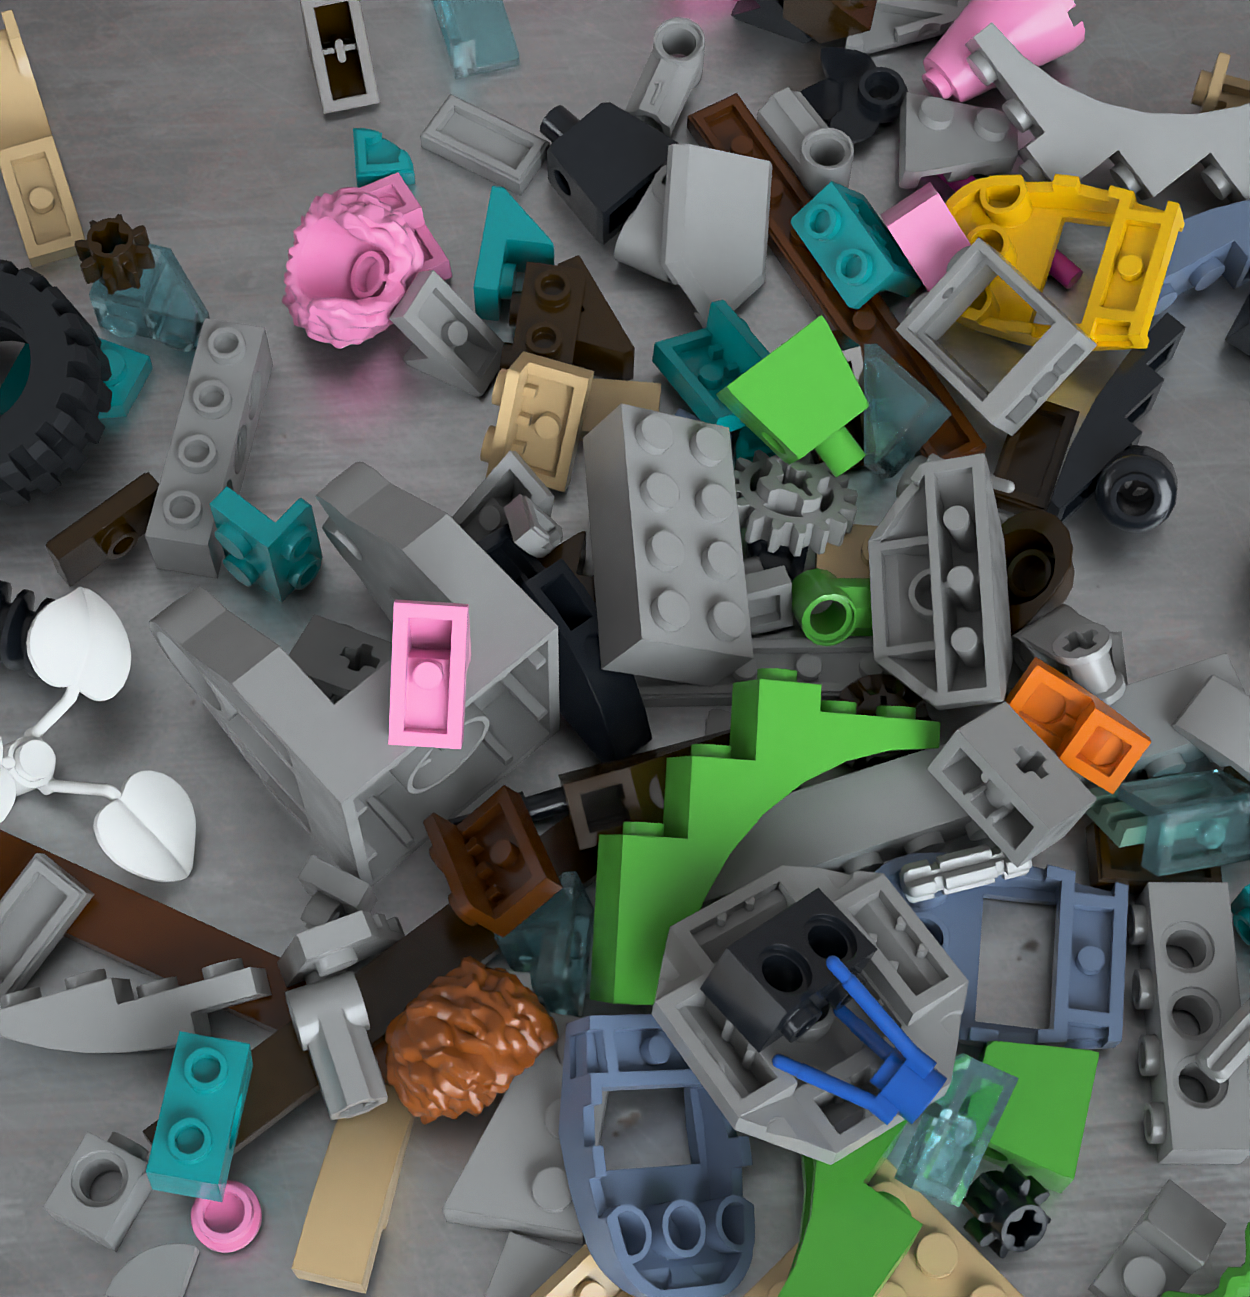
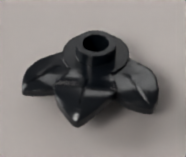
M825 47L821 49L820 60L826 79L800 92L826 124H830L829 128L843 131L854 144L872 137L880 123H889L900 117V107L906 92H908L907 86L900 74L890 68L876 67L869 55L858 50L845 49L843 47ZM874 97H881V98H883V99H885V100H878V99H875Z

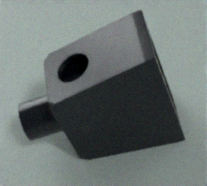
M611 102L599 104L581 120L564 106L558 105L548 112L540 125V133L552 142L547 150L548 180L551 186L602 246L622 230L630 214L638 207L655 174L661 167L667 165L668 145L679 144Z

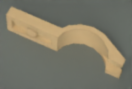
M11 9L1 12L5 29L0 30V170L32 268L78 255L74 245L75 241L86 239Z

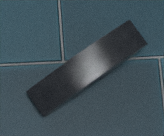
M1168 312L1148 332L1150 341L1147 349L1133 348L1121 362L1096 397L1069 448L1046 511L1057 516L1063 523L1095 494L1096 480L1103 467L1117 453L1131 445H1137L1143 432L1135 424L1152 409L1164 382V378L1157 372L1173 358L1186 328Z

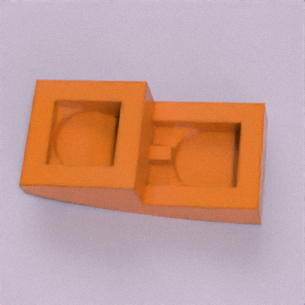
M1036 656L1004 700L1043 742L1055 751L1058 758L1068 768L1112 795L1151 744L1150 737L1121 714Z

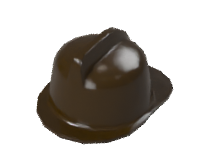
M1043 510L1022 511L1008 518L1001 525L1005 541L1011 636L1025 627L1033 617L1044 616L1064 603L1073 587L1075 571L1072 562L1073 545L1069 530L1057 516Z

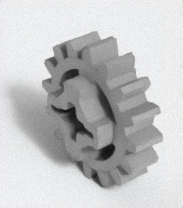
M761 450L754 452L752 462L741 457L736 460L734 477L740 529H747L744 540L748 543L760 539L768 541V552L774 553L782 545L788 546L793 556L800 557L802 548L807 546L820 555L824 554L827 542L836 546L842 545L845 533H851L857 511L855 504L858 493L856 490L847 489L850 479L847 475H840L835 478L834 475L830 474L831 471L824 462L820 464L810 463V453L790 465L777 455L769 457Z

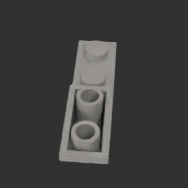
M242 958L202 968L204 980L181 987L178 985L177 977L164 978L137 986L136 990L139 999H134L130 979H107L105 969H97L65 978L67 990L42 997L40 987L1 996L0 1036L47 1049L82 1053H128L176 1048L179 1031L213 1037L207 1013L272 994L265 968H244Z

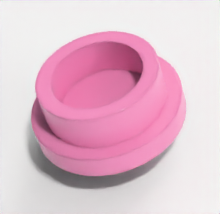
M227 1180L223 1202L196 1198L191 1210V1225L196 1237L207 1248L222 1253L237 1251L248 1245L257 1235L262 1222L261 1205L254 1192L246 1185L232 1180Z

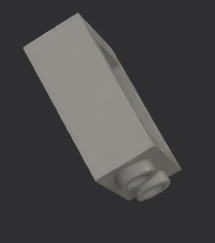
M978 237L971 246L962 248L952 257L947 265V273L930 292L919 295L909 305L905 313V319L895 330L992 425L1013 436L1091 353L1097 344L1007 259ZM998 275L1037 311L1051 327L999 384L989 392L937 341Z

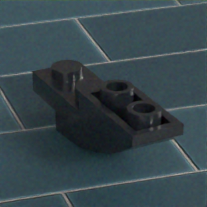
M508 523L477 541L476 543L558 626L560 714L602 763L634 755L653 739L646 709L633 674L601 669L597 608L583 584L562 558L548 568H545L535 556H532L516 545Z

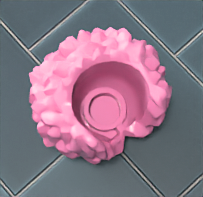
M343 187L331 195L324 193L322 197L316 196L310 205L309 211H307L305 216L301 217V225L293 231L294 246L288 249V261L285 266L288 271L284 273L285 279L283 280L287 285L285 288L287 295L283 296L282 303L289 309L294 325L305 328L307 336L312 340L331 343L335 348H344L350 344L359 345L367 339L374 338L376 334L385 331L388 326L393 324L389 318L408 290L406 282L413 278L423 267L424 253L415 238L414 232L408 226V223L404 221L403 214L399 210L392 211L390 205L381 202L375 195H370L357 187Z

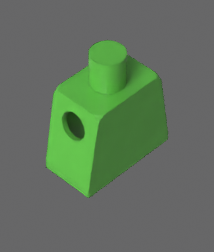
M822 315L716 394L720 401L779 458L789 465L815 449L835 478H837L866 456L845 425L868 408L867 399L827 321Z
M988 1041L979 1054L975 1073L954 1067L951 1084L945 1096L931 1104L965 1113L959 1140V1146L963 1150L1004 1169L1008 1164H1013L1026 1177L1032 1175L1043 1187L1062 1193L1075 1177L1099 1052L1004 1041Z

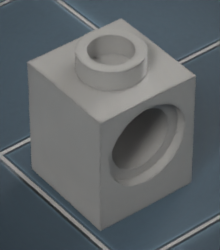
M87 1131L43 1208L56 1221L117 1252L152 1191L146 1174L148 1162L144 1161L149 1151L135 1141L116 1132H112L108 1141H105ZM105 1171L121 1172L122 1183L118 1192L113 1197L105 1201H93L90 1199V1186L99 1174Z

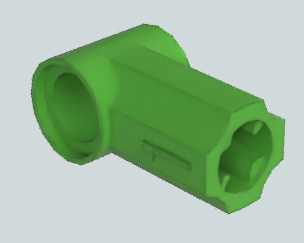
M819 568L806 570L796 576L792 581V612L806 637L817 645L831 646L839 644L849 636H873L870 578H837L828 570ZM833 600L832 604L825 611L811 614V611L817 604Z

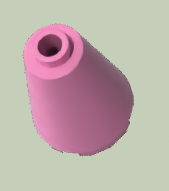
M971 0L924 58L923 65L926 73L922 75V81L933 97H940L959 103H964L996 88L994 83H991L989 86L984 85L974 74L966 60L971 55V52L965 44L990 23H993L1025 58L1038 67L1072 52L1085 41L1083 21L1073 27L1067 13L1076 6L1073 0Z

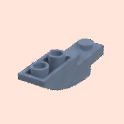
M1250 200L1216 207L1184 219L1183 231L1178 232L1153 316L1166 310L1176 300L1178 295L1193 287L1198 291L1203 290L1213 284L1221 275H1223L1233 289L1250 281Z

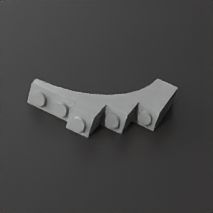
M990 23L965 44L971 52V55L966 60L974 74L984 85L989 86L991 83L996 85L1007 100L1002 105V108L1008 119L1021 133L1029 129L1035 137L1018 151V155L1024 162L1019 166V170L1026 182L1053 181L1055 174L1078 176L1081 180L1109 158L1115 165L1110 169V174L1120 188L1134 191L1140 200L1143 201L1155 197L1200 161L1205 168L1201 171V177L1217 198L1223 200L1227 197L1231 203H1235L1250 197V103L1198 114L1146 113L1103 103L1061 84L1025 58L993 23Z

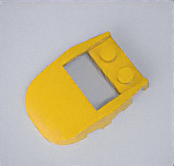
M1055 174L1053 181L1025 182L1022 175H993L980 178L957 190L946 201L947 208L971 245L978 237L1007 259L1042 293L1065 222L1111 227L1082 323L1075 324L1097 344L1092 351L1133 348L1147 349L1150 341L1148 331L1178 232L1183 231L1185 224L1179 203L1168 201L1164 211L1138 204L1134 191L1110 185L1109 190L1081 184L1078 176ZM998 275L956 320V322L968 328L1032 347L1051 327L1050 325L1033 323L1037 311Z

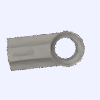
M677 17L668 19L659 25L654 34L653 50L625 109L629 114L668 137L673 132L691 89L697 86L702 77L705 36L697 23L687 18ZM671 54H683L686 57L678 58L671 56Z
M787 87L772 94L768 102L758 110L757 122L798 175V180L810 197L813 199L831 181L848 188L854 155V145L850 137L843 131L829 128L800 91H791Z
M351 970L286 991V1001L302 1051L308 1050L330 1121L352 1118L367 1113L375 1107L388 1102L384 1080L367 1034V1030H370L367 1011L353 971Z

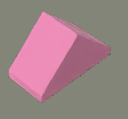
M931 182L880 214L888 230L928 292L947 273V265L952 257L962 248L971 246Z

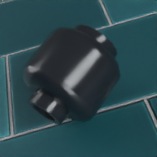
M1131 445L1117 453L1103 467L1096 480L1095 500L1101 515L1109 524L1127 532H1144L1159 526L1169 518L1176 505L1178 479L1173 464L1163 453L1149 446ZM1132 481L1128 487L1126 482Z

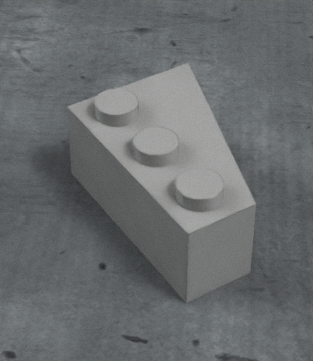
M550 1012L549 1016L554 1018L557 1025L558 1041L543 1051L535 1059L533 1066L524 1069L522 1074L513 1078L442 1210L446 1222L583 1245L584 1236L572 1201L558 1134L566 1023L581 1019V1017ZM602 1091V1104L594 1106L595 1146H600L609 1091Z

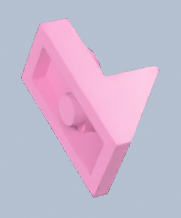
M395 599L388 745L461 749L464 739L466 674L471 661L469 604Z

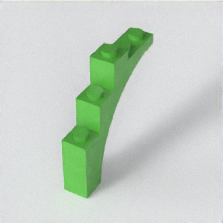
M760 668L757 669V679L733 683L730 745L691 744V756L667 758L663 824L623 822V834L599 835L589 1000L612 1004L653 1005L670 926L701 910L708 892L730 853L764 813L802 783L846 761L885 751L939 748L940 722L916 720V708L905 706H876V716L856 715L857 703L832 700L821 701L822 684L797 682L798 671Z
M906 1120L832 1165L800 1154L804 1196L799 1243L787 1281L778 1297H877L909 1251L923 1226L922 1223L912 1217L910 1210L900 1199L884 1191L877 1192L868 1186V1183L894 1149L907 1123Z

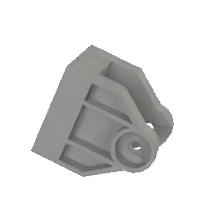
M355 462L329 482L315 496L329 515L322 529L339 554L359 576L393 624L395 599L469 604L471 661L466 674L464 739L461 749L388 745L392 658L337 703L333 704L278 644L227 610L212 594L201 586L182 596L149 621V627L169 661L199 696L266 787L343 871L365 881L372 887L429 840L423 821L434 812L448 821L455 818L560 730L558 626L448 513L391 484L378 471L366 463Z

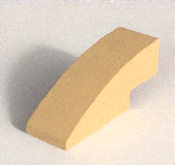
M385 1085L388 1102L375 1107L367 1113L348 1119H337L315 1185L291 1268L299 1279L366 1294L382 1229L387 1227L415 1118L409 1113L408 1108L402 1105L394 1086Z

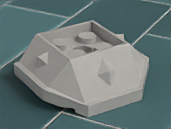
M782 865L670 926L652 1016L734 1130L832 1165L905 1119L896 1114L893 1120L886 1125L869 1110L774 1067L772 1058L776 1054H782L874 1095H877L879 1089L871 1084L869 1080L883 1060L834 1015L833 1007L830 1004L820 1009L822 1015L817 1023L799 1039L790 1043L782 1036L758 1053L700 990V987L725 949L819 888L878 949L860 973L867 980L865 984L866 989L913 1043L937 1062L934 1068L947 1077L946 1082L931 1103L945 1096L951 1084L961 1015L964 1011L969 981L884 873L854 871L853 875L823 868ZM854 999L845 1005L890 1046L895 1047Z

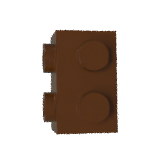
M506 785L498 789L457 826L434 812L423 821L432 846L429 848L430 857L435 865L444 873L451 893L448 895V901L458 917L470 926L479 924L504 938L563 888L521 795Z

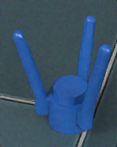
M829 956L826 959L827 968L895 1046L894 1048L890 1046L846 1006L837 1011L833 1008L834 1015L883 1060L869 1080L871 1084L879 1089L877 1095H874L782 1054L774 1055L772 1064L774 1067L796 1076V1078L869 1110L886 1125L893 1120L896 1114L900 1115L910 1124H913L946 1082L947 1077L934 1068L937 1062L913 1043L837 956Z

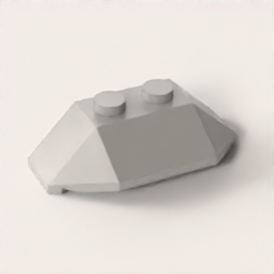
M982 453L920 463L910 478L912 481L910 485L893 503L868 540L874 661L937 710L1004 702L1013 663L1005 541L987 458Z

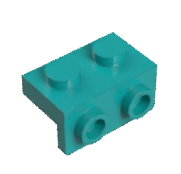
M722 299L710 304L706 328L655 342L652 362L702 422L729 427L731 432L747 426L720 401L716 394L769 355L770 352L751 332L746 321L739 318L726 301Z
M228 486L209 504L217 528L214 535L222 545L225 555L223 564L239 582L248 587H251L255 582L282 603L295 588L302 590L314 580L321 568L323 555L312 505L303 498H299L276 523Z

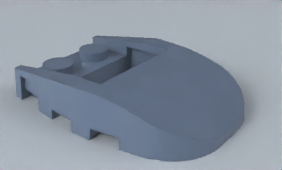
M945 852L908 854L904 857H897L888 861L875 871L876 873L885 874L969 981L964 1011L961 1015L958 1043L984 1048L988 1041H1004L1091 1050L1115 1048L1122 1042L1129 885L1115 882L1110 892L1075 883V871L1047 864L1045 869L1032 866L1026 875L1004 880L999 875L995 878V883L948 895H943L940 890L934 893L935 898L911 903L907 901L900 884L899 873L901 868L905 864L925 859L928 860L929 864H933L936 861V856L946 854ZM983 898L1056 905L1050 1027L1048 1029H1034L975 1021Z
M652 1014L591 1015L566 1023L558 1134L572 1201L586 1245L594 1261L615 1285L634 1297H723L729 1294L745 1277L752 1261L755 1244L754 1204L743 1198L742 1167L753 1165L749 1136L737 1135V1131L730 1125ZM684 1087L685 1119L691 1164L606 1170L603 1145L595 1146L594 1106L602 1104V1091Z

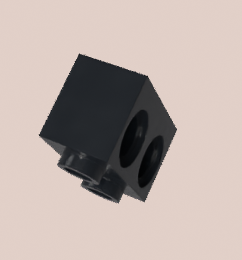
M817 888L728 946L700 987V990L759 1053L782 1036L790 1043L799 1039L818 1021L822 1015L820 1009L827 1004H830L837 1011L853 999L827 968L826 959L829 956H837L865 986L867 980L860 973L878 949Z

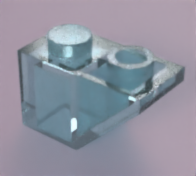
M154 244L148 246L152 250L156 265L152 269H143V275L140 279L141 287L139 289L131 287L126 290H116L113 295H109L107 288L99 279L93 283L89 297L99 326L120 337L132 338L138 335L161 341L166 346L177 351L189 352L193 349L196 350L204 319H210V316L171 248Z

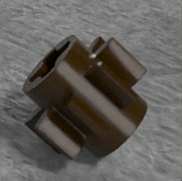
M117 214L115 218H106L98 222L90 221L91 228L88 231L87 240H78L74 244L79 260L82 261L80 268L85 282L90 284L99 279L107 288L109 295H113L116 290H126L131 287L139 289L141 287L140 279L143 275V269H152L156 265L152 250L148 247L150 241L146 227L141 225L131 229L123 220L122 214Z

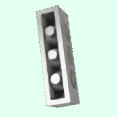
M208 318L204 319L145 534L157 569L218 579L224 552L222 545L214 535L217 528L209 504L226 486L238 495L240 494L273 367L265 327Z
M1148 882L1134 904L1128 906L1127 914L1128 941L1131 945H1138L1140 969L1134 970L1132 978L1133 1003L1137 1010H1144L1146 1035H1140L1138 1064L1141 1075L1150 1076L1152 1102H1147L1144 1108L1145 1137L1148 1144H1156L1158 1164H1240L1250 1156V1084L1247 1058L1223 1083L1211 1080L1199 1069L1195 1062L1196 1055L1241 1007L1228 882ZM1176 945L1187 950L1193 958L1194 968L1186 969L1175 965L1167 955L1166 946ZM1185 1010L1194 1015L1199 1022L1201 1033L1199 1035H1190L1181 1031L1173 1020L1172 1011ZM1188 1075L1198 1079L1206 1089L1207 1102L1198 1103L1188 1099L1180 1089L1179 1076Z

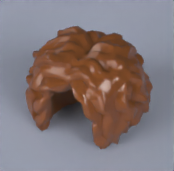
M472 956L465 957L457 968L451 970L445 976H437L431 985L421 991L416 998L406 1005L404 1011L389 1023L385 1033V1042L388 1044L385 1059L387 1065L386 1078L389 1085L395 1087L402 1105L408 1108L409 1113L413 1117H420L424 1125L435 1121L439 1116L458 1119L459 1115L465 1111L477 1117L484 1108L492 1104L497 1093H504L508 1090L515 1076L522 1074L524 1069L533 1066L535 1059L558 1041L557 1025L554 1018L549 1016L544 1006L539 1002L536 993L528 987H524L516 974H510L504 968L495 967L493 969L486 967L485 964Z

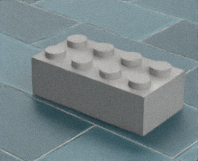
M621 403L583 437L601 669L712 687L754 658L729 427Z

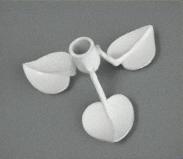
M78 587L69 594L46 605L35 616L28 631L26 641L27 655L37 675L51 686L67 688L63 697L37 724L25 731L24 737L3 746L0 736V823L12 809L17 796L36 788L44 795L60 792L103 796L111 802L98 811L94 819L93 828L98 843L105 854L121 868L145 879L158 882H175L186 879L193 869L196 818L188 794L173 778L160 772L140 771L130 775L124 781L121 791H119L110 784L55 780L53 777L56 757L53 749L42 740L43 734L75 703L79 692L95 701H105L113 698L124 686L131 667L130 643L118 615L98 594L88 588Z

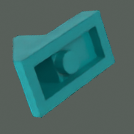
M492 186L473 288L475 313L482 320L499 321L503 299L511 300L513 290L516 288L517 272L525 273L527 262L555 265L553 242L504 187Z

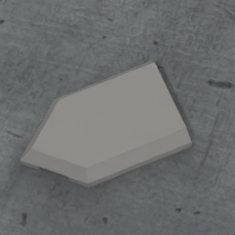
M692 144L668 145L660 265L672 283L681 286L696 308L694 312L695 317L702 327L706 328L712 302L723 299L735 311L765 282L772 164L767 160Z

